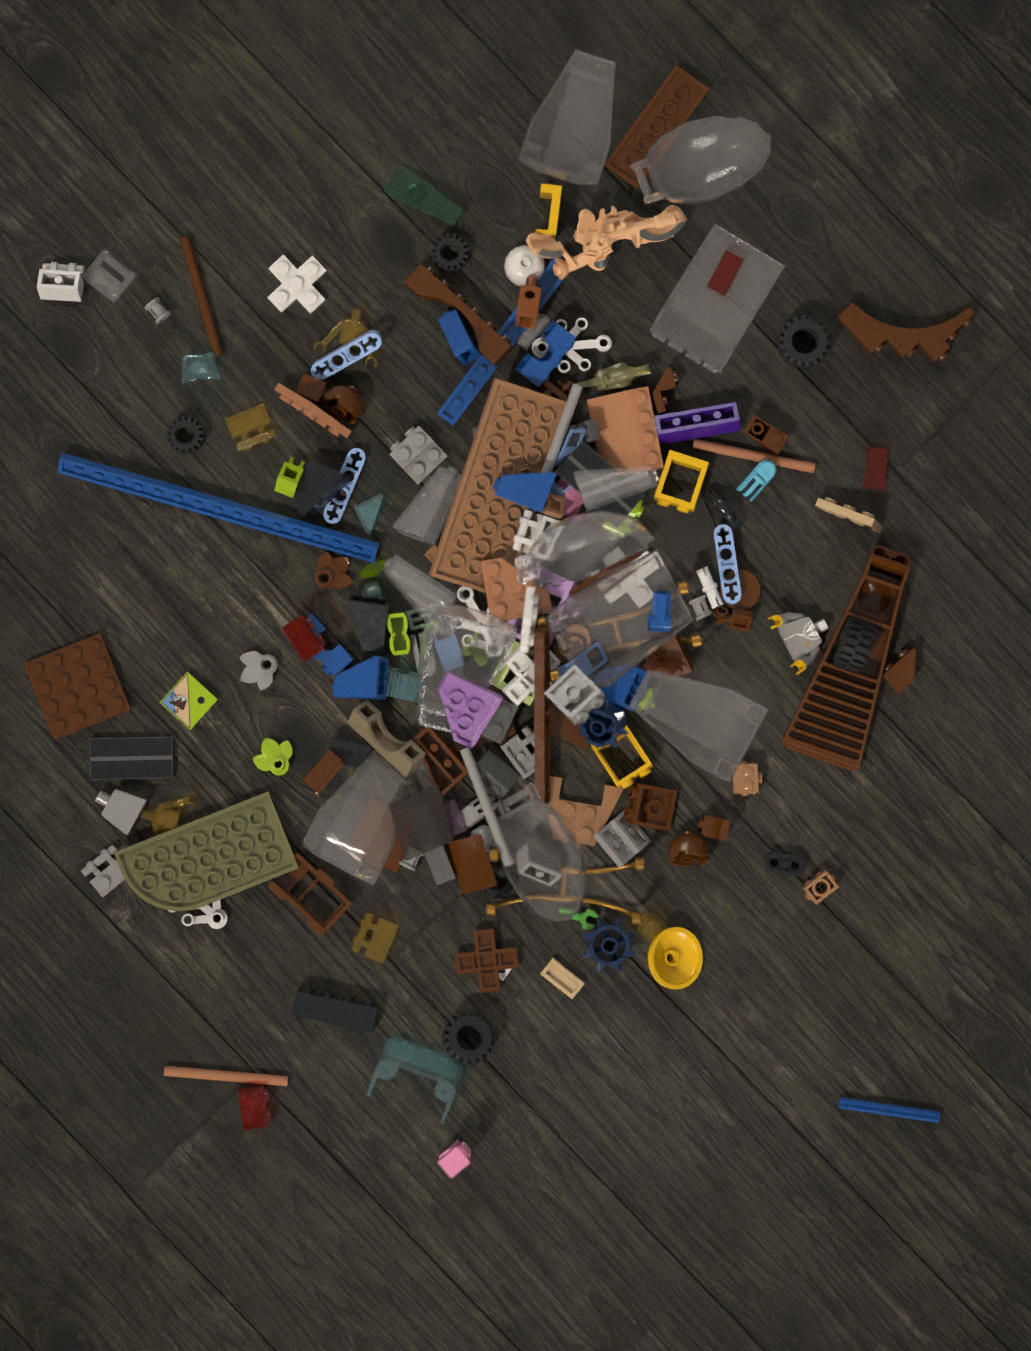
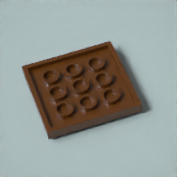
M101 633L24 663L54 740L131 710Z

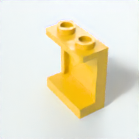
M541 183L540 198L552 199L548 230L536 229L535 233L552 235L556 239L562 186Z

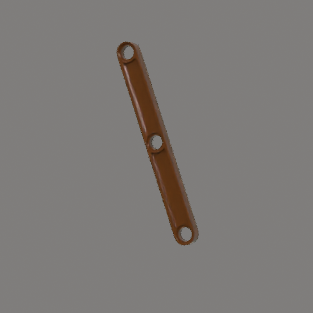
M537 627L534 633L535 805L537 807H548L550 803V699L545 695V692L550 688V632L548 628Z

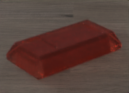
M726 250L707 287L725 296L744 259Z
M867 447L864 488L885 489L888 449Z

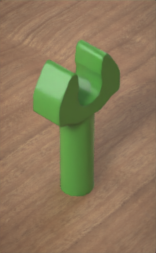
M561 908L559 916L580 921L582 929L586 930L595 928V925L586 922V918L588 916L598 917L591 909L579 913Z

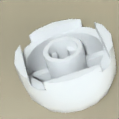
M523 245L515 247L509 252L505 259L504 269L508 279L515 285L521 286L526 284L527 277L540 279L545 270L544 258L534 254L529 246Z

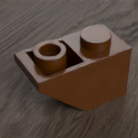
M753 415L743 431L744 434L775 455L779 454L789 437L756 415Z
M914 648L910 650L904 649L898 655V661L894 664L892 662L888 663L883 669L882 678L896 694L901 693L914 681L916 650Z

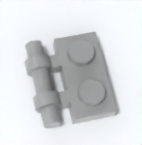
M528 725L521 729L525 735L524 738L520 739L517 734H514L499 745L523 779L535 772L534 753L531 754L526 748V745L529 743L534 747V730L532 731Z
M113 844L109 848H104L100 851L101 854L93 861L89 860L86 863L87 866L81 870L85 877L91 872L96 876L90 883L102 898L125 880L117 860L112 856L114 852L118 851ZM107 860L110 865L101 872L98 866Z

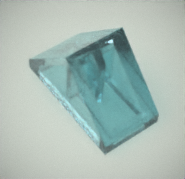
M381 494L353 507L368 535L372 534L384 498Z

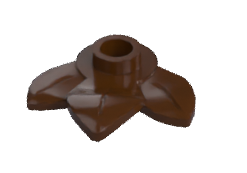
M328 552L323 553L318 558V571L314 576L317 586L320 588L332 586L335 589H343L353 582L345 574L349 567V558L337 557L332 559ZM323 574L328 575L329 579L327 582L321 581Z
M654 651L647 654V660L644 665L649 671L662 670L672 677L676 671L683 672L680 664L666 659L662 653Z

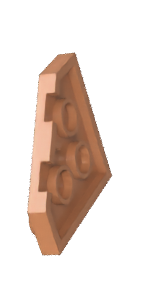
M278 383L274 389L281 394L279 397L281 400L300 412L302 410L305 416L313 421L315 419V422L324 428L327 425L329 427L328 431L338 437L341 434L348 438L352 432L319 407L282 384Z
M502 558L481 561L491 622L522 618L524 615L527 586L535 587L534 595H538L536 615L552 613L549 592Z

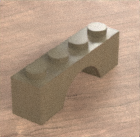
M368 699L353 709L348 724L403 776L407 778L420 767L426 753L412 740L403 742L393 737L383 723L382 712Z

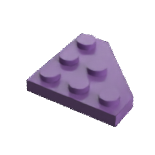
M448 670L440 682L438 690L454 741L473 749L503 697Z

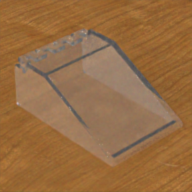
M714 224L649 330L652 332L651 336L663 343L666 339L670 340L668 346L682 353L685 349L687 351L686 357L698 364L703 360L705 361L704 368L714 374L716 371L721 373L785 265L717 224Z
M658 550L648 553L573 594L551 610L547 618L552 632L559 631L555 637L561 649H568L564 653L568 662L576 666L580 664L582 672L587 669L584 661L580 658L575 662L574 658L595 642H600L608 661L593 673L587 675L597 687H608L694 621ZM665 590L672 593L670 607L672 624L670 632L648 630V617L652 610L653 591ZM597 647L586 654L592 667L603 661Z

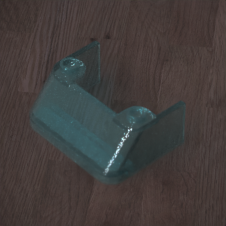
M391 1037L384 1045L366 1095H371L377 1077L384 1080L392 1079L396 1075L398 1067L437 1081L435 1095L439 1100L446 1102L440 1123L444 1124L463 1072V1065H459L455 1060L449 1059L450 1056L399 1037Z

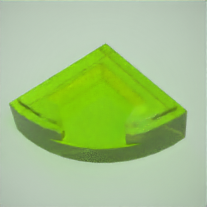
M385 559L376 561L359 571L361 578L377 576L387 567Z

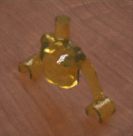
M354 308L351 319L340 320L322 341L315 342L314 351L317 344H322L324 347L322 353L325 352L326 345L339 331L338 343L346 344L368 331L367 327L359 322L362 310ZM370 341L364 344L365 350H367L366 345L369 344ZM372 353L366 355L365 364L367 365L368 359L372 358L375 360L374 367H376L377 358Z
M191 792L185 798L161 803L154 813L142 810L140 818L152 821L153 831L157 835L165 833L164 831L175 829L178 826L180 812L167 808H174L187 803L196 804V802L190 801V796L192 794L198 795V793Z

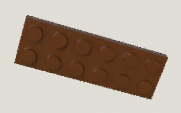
M676 65L606 161L604 167L638 190L707 94L709 88Z

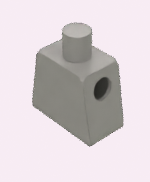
M115 789L111 796L100 791L95 802L105 806L101 813L105 819L124 834L129 835L148 800Z

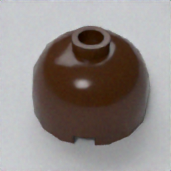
M336 385L321 400V403H325L323 408L328 414L339 421L342 417L347 420L346 424H355L363 411V401L358 394L359 391L351 385Z
M684 831L682 835L676 836L671 841L668 848V861H671L673 865L685 867L692 866L693 862H699V865L706 864L709 861L708 845L701 836L695 835L693 831Z

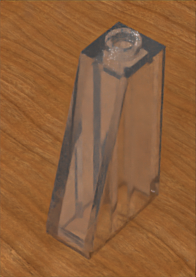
M439 466L396 520L393 528L403 536L435 546L449 515L461 479L459 471L450 466L447 469Z
M651 466L583 470L572 473L586 512L657 487V482L660 481L656 469L652 470Z
M395 554L393 559L390 557L383 567L385 568V576L427 626L435 632L458 599L457 594Z

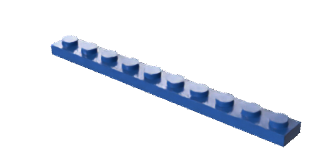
M563 255L561 257H557L561 258L562 260H566ZM555 258L546 267L538 281V287L541 288L539 312L564 280H560L554 274L553 264H555ZM517 307L498 331L500 336L504 334L511 340L510 345L512 348L527 329L516 327ZM483 355L479 357L438 411L437 415L454 427L499 365L495 367Z

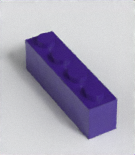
M736 402L654 416L659 445L740 431Z

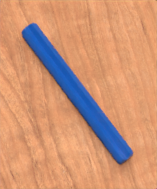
M844 1097L839 1099L838 1104L840 1109L935 1123L940 1121L941 1116L939 1111Z

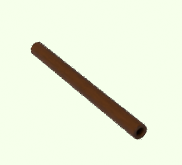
M184 237L180 239V243L213 357H221L224 354L190 237Z

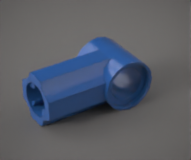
M665 590L653 591L652 610L648 617L649 631L670 632L672 624L670 614L671 592Z

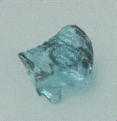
M212 352L205 355H184L182 357V384L198 379H221Z

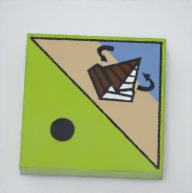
M187 672L160 703L191 730L218 699Z

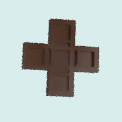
M494 928L474 930L475 951L455 953L457 974L478 972L480 993L500 991L498 970L519 968L517 948L496 949Z

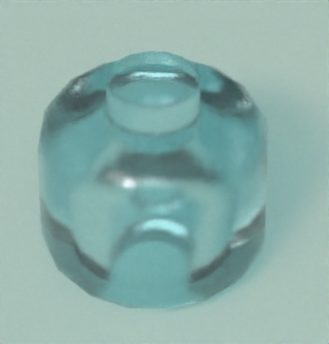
M377 581L364 584V591H361L362 596L383 599L382 591Z

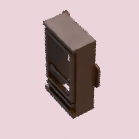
M298 852L294 857L298 869L276 877L269 883L268 887L281 900L287 899L308 918L306 923L317 934L324 935L353 902L334 885V881L323 870H317ZM311 870L318 878L296 899L289 891ZM319 880L343 900L324 923L300 903V900L305 898V895Z

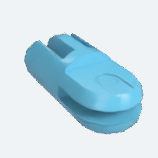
M768 459L759 462L736 490L740 492L744 489L742 495L745 497L750 495L748 500L752 502L775 476L777 471L775 463Z

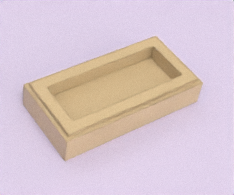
M554 958L549 961L540 973L571 999L575 997L585 984Z

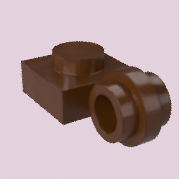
M719 606L714 609L712 616L717 623L730 622V629L749 632L753 612L733 608L732 614H729L726 607Z

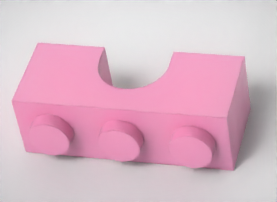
M456 1140L439 1154L438 1163L448 1176L452 1178L470 1163L471 1149L464 1141L461 1143L459 1140Z

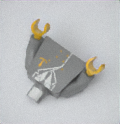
M793 612L768 617V620L773 619L775 622L774 626L770 628H777L794 661L790 667L797 666L799 671L796 675L800 674L815 660L820 651L822 640L819 634L829 630L825 620L821 619L812 623L810 617H805L802 613Z

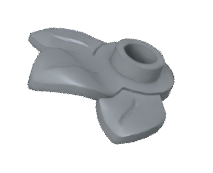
M256 651L246 652L240 656V660L247 666L242 672L241 681L245 683L257 682L260 690L269 687L273 681V673L278 667L277 659L273 655H261ZM267 660L271 662V667L268 669L264 667V662Z

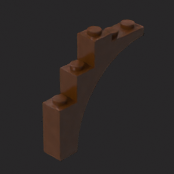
M852 303L836 319L869 355L873 351L877 354L885 346L883 344L885 341L901 359L905 355L909 358L917 350L914 347L917 345L932 362L936 360L941 362L949 354L947 350L950 346L945 340L947 339L950 342L958 335L956 330L961 325L965 328L973 321L971 316L975 312L968 307L957 317L942 324L927 328L909 329L894 327L880 322L864 313Z

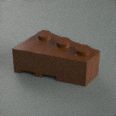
M433 723L429 724L413 738L414 743L426 753L422 762L425 764L428 776L439 799L468 774L464 760Z

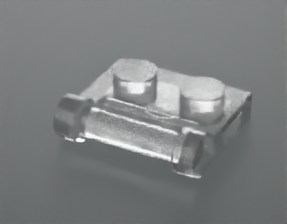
M104 249L83 274L82 278L115 304L137 277V274L126 269ZM103 262L107 263L125 279L121 283L100 265Z

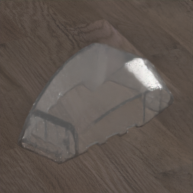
M575 50L559 78L543 100L540 108L531 119L518 158L519 161L538 173L575 185H598L611 142L615 76L614 61Z
M455 604L435 612L427 622L421 636L418 673V725L452 733L438 690L443 677L449 670L485 688H490L495 676L505 666L518 632L517 629L492 613Z
M649 670L646 672L629 704L641 718L688 761L729 783L769 710L731 689L675 675L672 677L667 673L651 672Z
M375 750L319 809L306 834L302 847L352 876L375 885L394 849L413 773L406 778Z

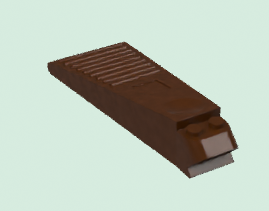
M879 545L871 549L864 568L780 743L786 746L787 749L850 771L852 769L859 771L902 590L910 570V558L907 555ZM850 616L873 623L876 629L868 658L858 673L833 664V654L838 637L845 621Z

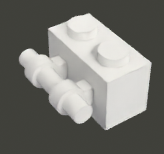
M51 262V264L43 263L42 269H39L37 282L40 299L81 302L84 287L81 274H84L85 267L76 263H69V265L58 264V262Z
M525 510L523 517H520V526L517 535H514L513 541L515 542L512 549L520 551L522 544H524L522 552L549 561L561 521L535 513L533 520H530L533 512ZM530 526L527 538H525L527 528Z

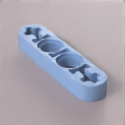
M376 330L367 331L316 360L311 367L312 376L318 380L326 379L374 352L381 346V334ZM369 336L377 338L376 344L370 342L366 345L367 350H365L364 344L369 341ZM357 345L360 347L361 353L353 355L349 348ZM340 355L344 361L342 364L336 365L333 363L332 357ZM326 360H328L329 366L324 369L323 374L316 372L317 366L323 368L327 365Z
M359 448L349 451L340 471L343 474L346 471H352L355 476L354 480L342 489L347 494L346 499L340 502L334 497L325 507L324 519L330 524H336L342 519L364 466L366 456ZM357 452L360 453L362 458L361 461H357L355 467H359L358 471L351 467H346L347 463L352 465L353 458H351V455H355ZM331 502L343 505L342 509L338 507L336 510V514L339 515L338 518L329 520L330 516L327 512H332L334 505H330Z
M721 524L714 530V542L723 599L726 603L733 605L741 599L740 580L732 530L728 525ZM720 529H724L725 532L729 533L725 539L726 543L731 542V545L718 546V543L722 544V537L717 536V533H720ZM723 549H729L732 552V557L724 560L721 558L720 552ZM726 569L734 571L735 577L732 580H726L723 577V572ZM737 582V586L733 585V591L738 593V596H735V600H731L730 597L726 596L730 591L729 586L724 587V584Z

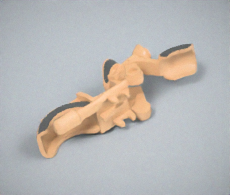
M675 205L668 206L662 213L651 218H642L634 212H628L627 210L617 212L615 206L611 207L609 214H605V210L602 208L597 221H595V215L592 211L583 209L579 213L577 230H575L573 235L575 241L583 245V253L571 257L561 242H556L553 236L548 234L530 233L527 236L526 242L534 254L542 258H555L553 271L555 276L562 280L569 272L586 265L596 271L604 270L609 254L613 252L611 244L617 240H632L636 248H639L640 244L664 241L673 237L685 225L687 218L682 210ZM563 255L566 260H562L561 258L557 257H561Z

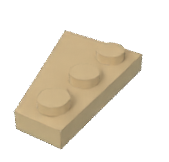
M825 497V500L818 498L815 506L843 519L849 518L851 522L862 527L867 525L874 532L880 534L883 526L873 519V514L865 511L862 514L855 512L856 508L846 504L841 507L836 505L837 501Z

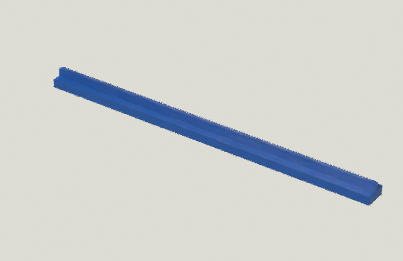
M62 453L59 459L58 473L368 562L374 563L379 543L69 454Z

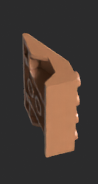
M648 386L587 400L590 420L595 419L598 428L599 439L595 440V446L600 457L623 477L664 468Z

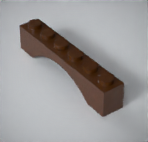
M420 264L404 281L406 286L420 299L441 302L460 312L475 331L480 353L497 367L513 350L510 345L511 340L504 334L500 336L496 333L495 330L497 328L489 320L484 322L480 318L482 314L473 306L470 309L465 304L467 300L459 293L455 295L450 291L452 287L444 279L438 280L435 277L437 273L430 266L425 268Z

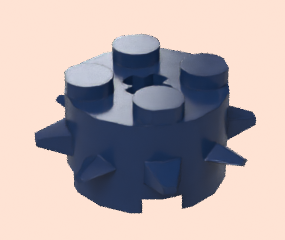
M603 699V704L597 709L593 708L588 713V718L583 723H579V733L586 737L585 740L591 745L596 746V748L604 747L608 744L617 748V737L620 734L628 735V731L624 729L626 726V711L622 706L608 699Z
M598 918L597 928L592 933H583L582 935L589 941V949L582 955L583 957H593L597 961V971L599 972L605 966H614L618 971H622L621 962L626 957L636 956L630 949L629 942L636 934L635 932L625 933L621 928L620 918L613 924H605ZM610 939V941L615 942L612 945V950L604 949L603 945L606 944V940Z

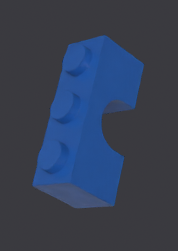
M553 320L540 335L548 344L546 355L542 358H534L527 353L515 368L516 371L537 387L541 384L543 385L548 380L551 370L561 363V357L573 347L574 340L576 339V337Z
M310 614L294 629L296 632L294 637L301 645L306 643L310 648L307 652L315 660L319 658L322 661L323 665L321 667L329 676L331 674L336 676L354 659L340 644L331 651H325L320 647L319 637L326 628L313 614Z

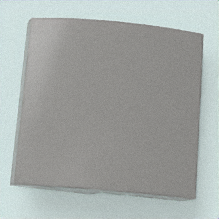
M624 811L593 836L619 868L651 842L638 825L626 823L627 819L624 818Z

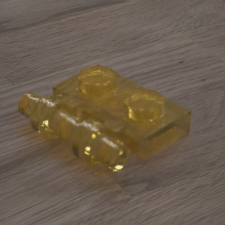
M264 404L225 419L232 438L234 439L239 436L242 438L241 442L235 444L237 451L249 450L253 445L269 442V439L276 437L274 429L269 431L264 429V426L271 424ZM258 429L259 435L248 438L246 433Z
M367 912L364 919H361L359 924L361 927L357 936H354L352 941L354 944L351 951L359 953L361 946L367 948L365 957L383 964L399 925L383 918L379 919L377 925L371 922L374 915ZM368 929L374 931L370 942L364 940Z

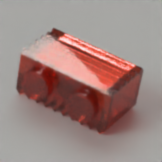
M300 615L283 626L282 630L302 661L306 663L326 650L323 646L326 642L320 633L316 635L312 628L315 625L310 617L307 616L305 618L303 615Z
M264 1085L239 1088L243 1131L268 1128L269 1122H272L271 1110H267L266 1102H270L269 1090H265Z

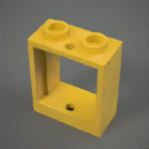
M669 450L654 500H657V504L664 507H669V505L676 506L677 510L683 513L694 512L709 462ZM671 463L700 471L691 502L662 494Z
M627 725L624 729L628 731V735L620 734L617 740L619 741L627 736L645 764L621 780L617 778L601 753L611 745L608 744L599 748L591 745L618 789L621 787L623 789L628 788L634 783L633 780L639 776L641 778L645 777L651 772L650 769L653 768L652 763Z

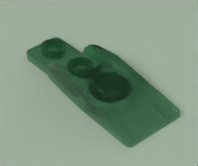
M399 165L384 189L385 194L430 218H439L452 227L456 225L464 212L463 208L451 202L434 186L403 165Z

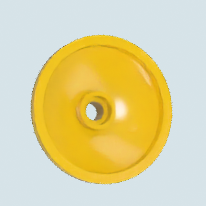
M670 927L658 933L653 939L648 952L649 969L654 979L663 987L669 989L685 988L696 980L702 968L703 953L701 945L695 935L687 929Z

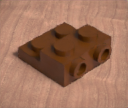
M634 783L628 791V798L631 800L629 807H626L624 811V818L627 819L626 823L670 831L677 791Z

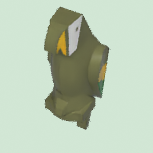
M627 363L615 364L605 369L597 370V373L594 374L595 378L577 383L576 385L583 388L597 386V390L627 387L631 385L635 378L650 374L649 364L639 367H631Z

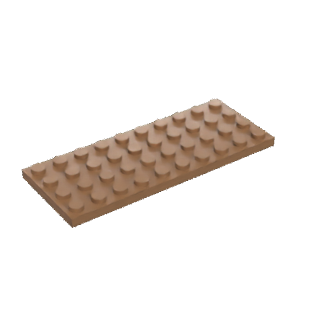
M494 378L429 572L430 576L486 593L481 561L502 558L517 568L524 544H522L520 551L512 549L515 542L513 538L518 533L520 517H523L524 511L533 512L530 519L533 520L535 510L495 495V490L492 487L496 477L500 478L501 474L541 472L566 401ZM530 526L527 528L525 538H527Z

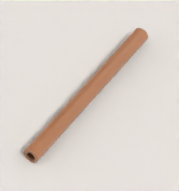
M694 439L693 443L694 449L756 462L768 459L773 461L776 466L814 473L816 463L701 439Z
M175 1066L164 1067V1076L276 1086L288 1085V1076Z

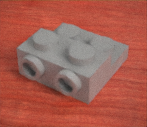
M413 426L404 434L407 438L403 442L398 440L391 446L390 450L392 452L389 455L419 485L448 456L420 426L417 428Z
M575 664L545 692V695L575 725L578 722L583 723L593 708L597 709L603 704V698L605 697L603 692Z

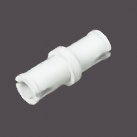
M708 566L697 570L696 573L703 586L702 591L706 593L711 608L715 609L724 605L717 590L718 585L714 583Z

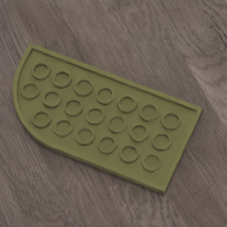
M269 792L114 852L120 870L130 888L147 903L170 911L194 910L298 869Z

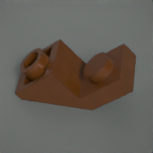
M671 367L666 368L652 393L657 415L665 413V408L668 407L666 396H662L661 392L675 389V383H679L676 371H672Z

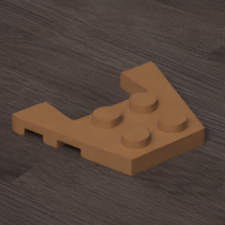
M550 776V803L548 809L553 839L594 846L597 840L593 836L604 828L623 792V788L618 789L615 786L605 785L602 805L597 806L559 799L562 778Z

